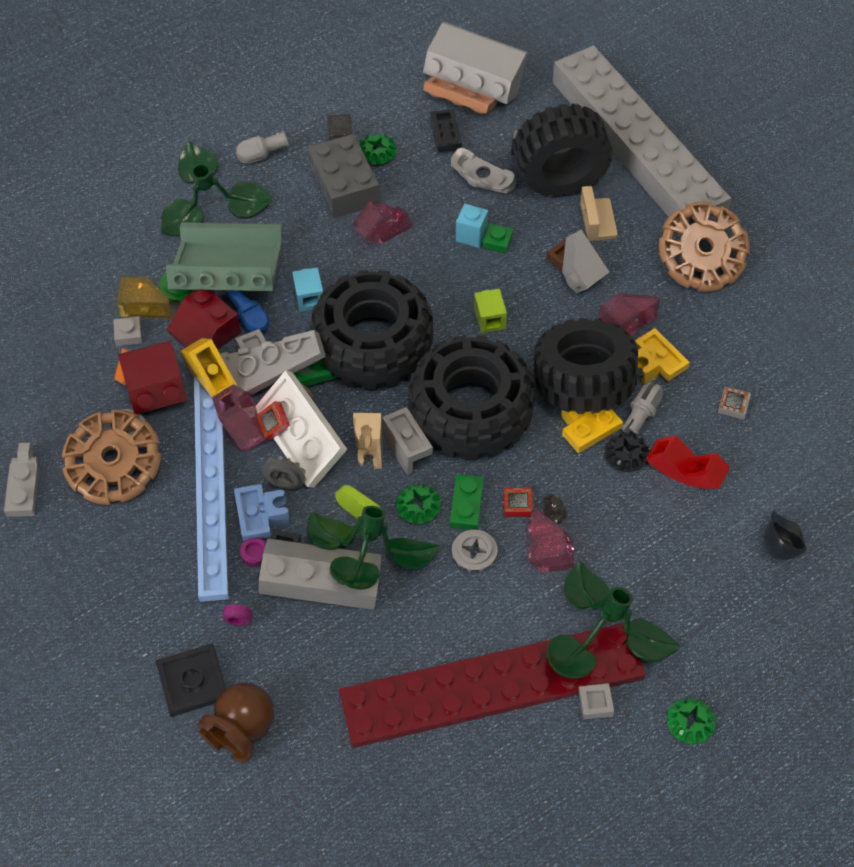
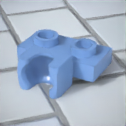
M262 484L234 489L243 542L251 538L271 537L270 527L286 525L290 522L288 509L284 507L286 506L285 491L265 492L263 495Z

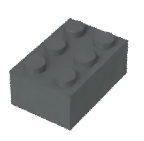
M354 134L307 147L309 167L333 219L380 205L379 184Z

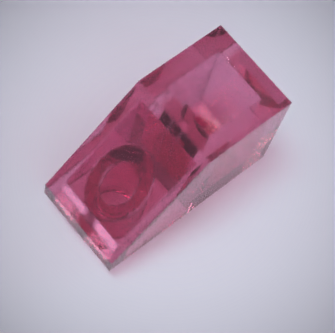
M372 201L366 204L353 222V226L365 240L380 244L411 229L414 224L408 219V213L399 206L391 207L384 202L376 203Z
M619 293L600 306L598 319H602L605 323L612 322L616 324L617 328L622 327L628 332V335L632 336L639 327L646 322L651 323L657 317L660 299L657 296Z
M233 384L212 397L220 422L241 451L245 452L265 440L256 417L258 414L250 393Z
M531 510V521L528 523V531L531 537V546L528 547L530 562L534 563L540 573L574 568V545L566 531L539 510Z

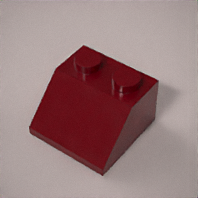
M204 289L195 290L183 299L167 328L168 332L185 348L201 338L212 339L218 350L241 334L238 314L211 290Z
M171 340L118 354L134 414L187 401Z

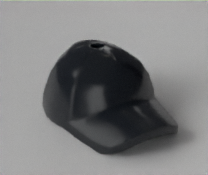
M773 510L770 522L764 533V541L769 554L777 560H790L800 556L806 551V544L799 525L781 517Z

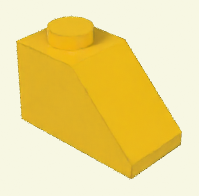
M201 338L179 351L192 375L213 399H217L237 386L212 339Z

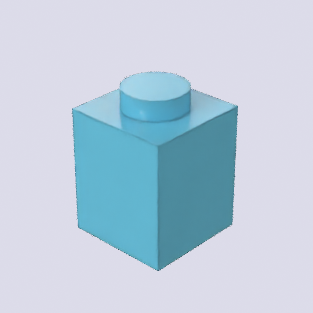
M464 204L456 220V242L480 248L488 228V210Z
M318 267L293 271L294 289L299 311L311 310L314 308V305H317L320 295L323 293Z

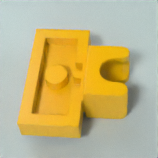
M656 328L635 340L638 347V368L643 369L642 384L652 381L658 377L659 373L667 381H670L689 368L690 362Z
M604 409L600 413L592 414V412L577 414L576 411L570 410V412L562 410V418L568 425L563 428L562 435L578 454L622 429L623 421L612 409L609 411Z

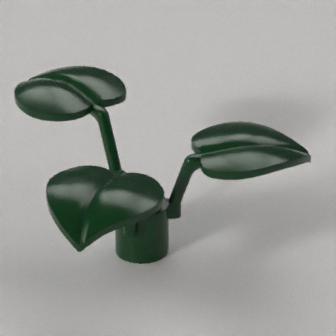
M189 141L181 153L178 173L184 182L195 184L193 186V202L190 204L185 199H176L169 202L162 212L161 231L167 235L180 236L181 223H202L204 218L203 212L195 208L198 202V191H208L213 185L226 198L230 199L228 208L238 218L247 219L256 216L271 203L272 199L266 190L250 182L236 183L232 187V194H229L218 182V179L213 178L218 168L216 157L208 150Z
M377 506L364 507L362 515L358 517L357 524L353 529L345 523L322 517L314 511L311 512L307 523V534L310 541L314 545L327 550H336L340 545L348 546L359 530L361 538L364 539L359 559L356 560L347 556L338 557L331 562L329 569L331 576L338 583L358 590L373 587L379 579L378 567L363 561L369 541L377 540L381 534L385 551L388 554H392L393 562L409 569H421L427 566L438 553L440 545L406 538H392L389 540L387 534L388 525L384 523L386 513Z
M581 561L571 569L564 583V594L567 600L578 609L591 607L596 611L602 608L603 616L582 645L575 638L568 635H559L550 641L547 647V657L554 671L568 678H582L589 675L596 665V658L586 648L590 645L606 620L617 622L624 618V631L629 635L627 646L637 657L645 661H660L679 650L681 646L655 624L643 619H634L630 623L632 611L629 607L633 602V597L628 590L622 587H614L610 591L608 586L599 577L591 573Z

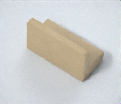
M592 186L582 187L580 205L587 239L589 241L616 239L618 233L610 199H594Z

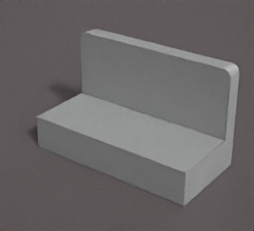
M407 407L382 417L383 438L406 475H409L413 471V462L432 454L433 447Z

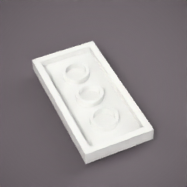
M284 371L254 410L258 414L274 401L281 402L290 426L275 436L274 440L287 459L290 458L292 462H299L300 467L306 470L304 484L307 487L314 488L346 452L347 448L293 372Z

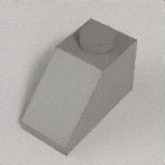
M581 229L566 238L562 269L568 286L576 294L588 289L609 273V270Z

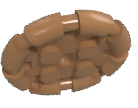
M694 202L687 204L686 208L682 210L677 209L662 227L664 231L663 236L659 238L660 259L662 264L665 263L669 271L667 273L681 286L696 288L697 292L718 291L723 289V286L727 283H734L743 273L747 265L745 263L746 256H749L750 253L749 237L747 231L743 230L739 223L741 220L722 205L720 207L714 206L712 202ZM709 215L716 217V222L708 220ZM691 217L695 223L689 225L686 219ZM730 228L734 236L728 238L724 230ZM674 234L681 235L679 242L672 240ZM700 240H707L711 244L710 252H703L699 248ZM731 251L736 253L735 259L729 257ZM680 254V260L683 263L678 266L674 257ZM719 267L723 270V275L718 276L715 271ZM694 270L702 272L700 279L692 277Z
M112 409L109 413H102V411L94 413L77 424V430L73 434L70 433L66 439L62 451V460L65 462V467L63 468L65 479L74 492H80L84 495L83 498L90 502L111 505L115 501H121V503L130 501L146 490V484L150 480H154L161 463V454L158 453V446H160L159 438L147 421H141L139 416L132 412ZM112 423L113 430L104 431L105 424ZM133 428L136 431L131 436L127 431ZM87 434L91 437L84 443L82 441ZM146 447L147 453L140 454L138 448ZM116 450L118 451V456L114 461H104V455L107 451ZM79 457H83L84 463L76 465V460ZM137 468L142 473L135 480L131 475ZM91 476L95 480L91 485H88L86 482ZM109 484L118 485V490L109 491Z

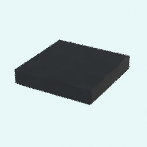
M213 643L156 660L171 717L215 704L220 693L226 689Z

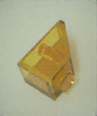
M121 276L116 300L121 317L139 316L140 318L172 319L173 314L169 298L147 277Z

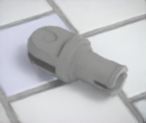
M284 131L264 139L259 135L239 143L236 148V155L240 162L252 164L268 158L269 152L289 146Z
M653 382L644 384L637 397L631 401L632 412L622 426V430L627 435H630L631 431H633L635 436H637L645 420L655 416L656 409L663 396V389L660 385H655Z

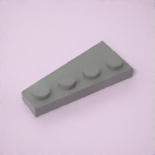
M315 330L284 337L282 341L274 343L272 341L261 343V346L254 348H241L235 353L229 354L225 352L220 354L237 384L236 387L229 391L230 399L236 403L274 384L284 371L295 373L326 357L320 335Z

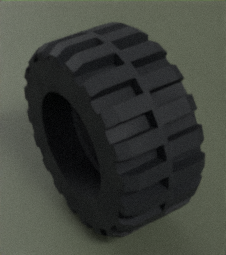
M566 103L558 104V107L552 108L550 106L541 113L539 111L532 115L531 120L527 119L523 123L522 129L519 128L513 142L514 155L522 181L529 189L536 193L539 192V194L544 196L551 194L553 197H561L564 194L570 196L574 195V192H581L582 187L596 184L599 180L598 178H602L606 174L607 168L610 167L612 162L613 148L604 121H602L601 116L597 112L586 106L582 108L579 104L572 103L571 106H567ZM566 148H571V149H569L568 151H565V152H562V153H558V154H554V153H556V152H558V151H560V150H563V149H566Z
M580 318L578 321L571 319L565 321L564 324L558 323L551 328V331H545L535 345V386L545 400H548L554 407L560 406L563 411L570 412L572 410L576 411L577 414H585V412L595 414L600 413L604 409L606 411L614 409L616 404L620 406L633 394L637 385L638 347L631 335H628L625 329L622 327L617 328L616 324L612 322L605 323L602 319L587 320V318Z

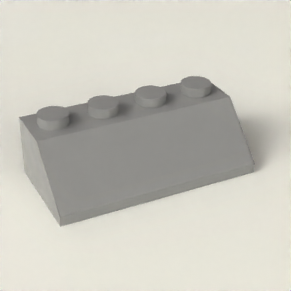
M442 22L427 50L423 73L507 104L518 95L528 52Z
M267 539L259 576V594L374 610L378 581L371 588L358 590L338 583L331 576L330 564L335 558L347 556L358 560L359 551L345 549L327 550L316 545ZM366 553L363 562L376 565L380 574L381 555Z

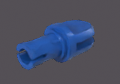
M227 290L226 296L229 297L238 309V319L246 331L250 333L260 329L261 333L264 334L269 328V318L257 301H250L243 290Z

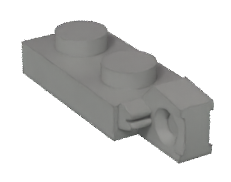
M19 443L18 458H12L9 466L4 507L6 517L35 516L40 468L37 457H33L34 451L31 449L30 443Z

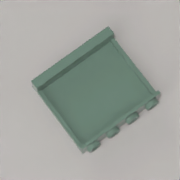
M180 224L181 242L174 263L166 264L168 289L273 291L283 248L282 224Z

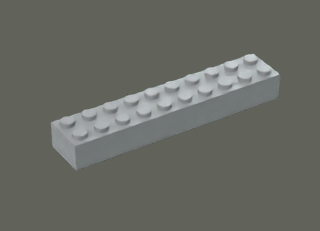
M594 45L554 62L553 84L571 105L572 103L579 104L582 108L586 106L601 116L614 155L668 217L677 209L682 210L686 208L687 204L694 202H712L714 206L720 207L722 205L729 209L731 197ZM709 215L708 220L716 222V217ZM691 217L686 219L689 225L695 223Z

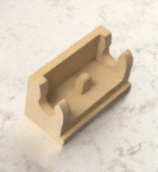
M353 413L355 446L358 448L359 465L363 466V458L366 455H372L374 457V469H382L383 433L381 413Z

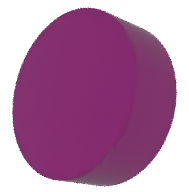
M251 538L242 543L240 555L244 564L250 567L261 566L266 542L263 539Z
M227 605L224 607L222 619L231 625L246 626L252 621L253 611L241 605Z

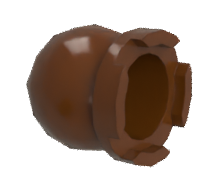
M240 682L229 686L220 693L214 705V715L205 714L198 722L197 726L201 728L199 734L217 751L224 747L234 753L231 758L232 760L245 763L254 752L251 742L260 740L272 725L274 720V703L267 691L254 683Z

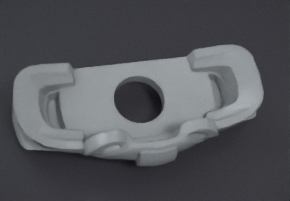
M465 148L457 149L451 157L450 166L473 187L509 193L516 185L517 179L513 172L507 169L502 170L476 157L474 153ZM481 168L490 170V175L486 178H479L476 173Z

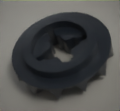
M621 432L616 437L612 436L610 441L606 443V460L613 468L619 471L633 472L641 469L647 462L649 446H646L643 438H637L634 432L631 435H624ZM624 445H626L629 450H632L630 459L626 452L623 451Z

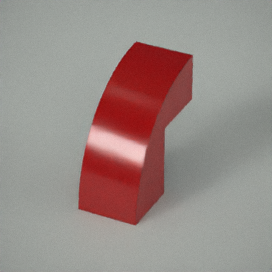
M677 435L657 439L646 459L654 468L666 476L683 484L704 489L720 488L730 468L717 453L696 456Z

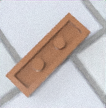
M434 76L425 81L423 90L431 93L433 97L451 100L457 106L470 107L479 114H487L496 107V99Z

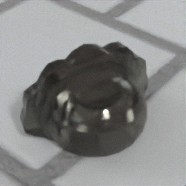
M555 494L544 496V517L550 520L553 525L561 524L567 517V510L563 506L561 498Z

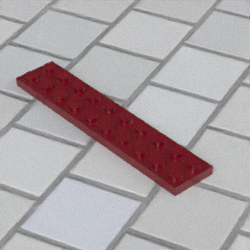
M624 623L601 628L586 648L587 651L595 656L596 665L589 675L582 678H568L554 671L547 657V647L551 640L339 688V694L353 749L577 696L581 686L609 684L611 688L641 681L645 678V672L640 658L628 648L627 639L629 635L624 631ZM592 630L569 636L575 638L582 645Z

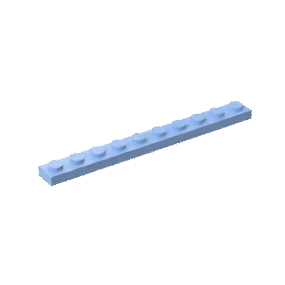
M194 377L198 597L200 602L229 599L223 397L221 395L217 399H213Z

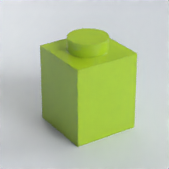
M500 289L474 293V311L480 332L485 333L506 329L507 311Z

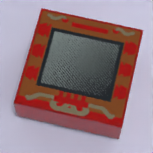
M274 401L256 415L265 439H273L290 426L281 402Z
M504 488V517H532V488Z

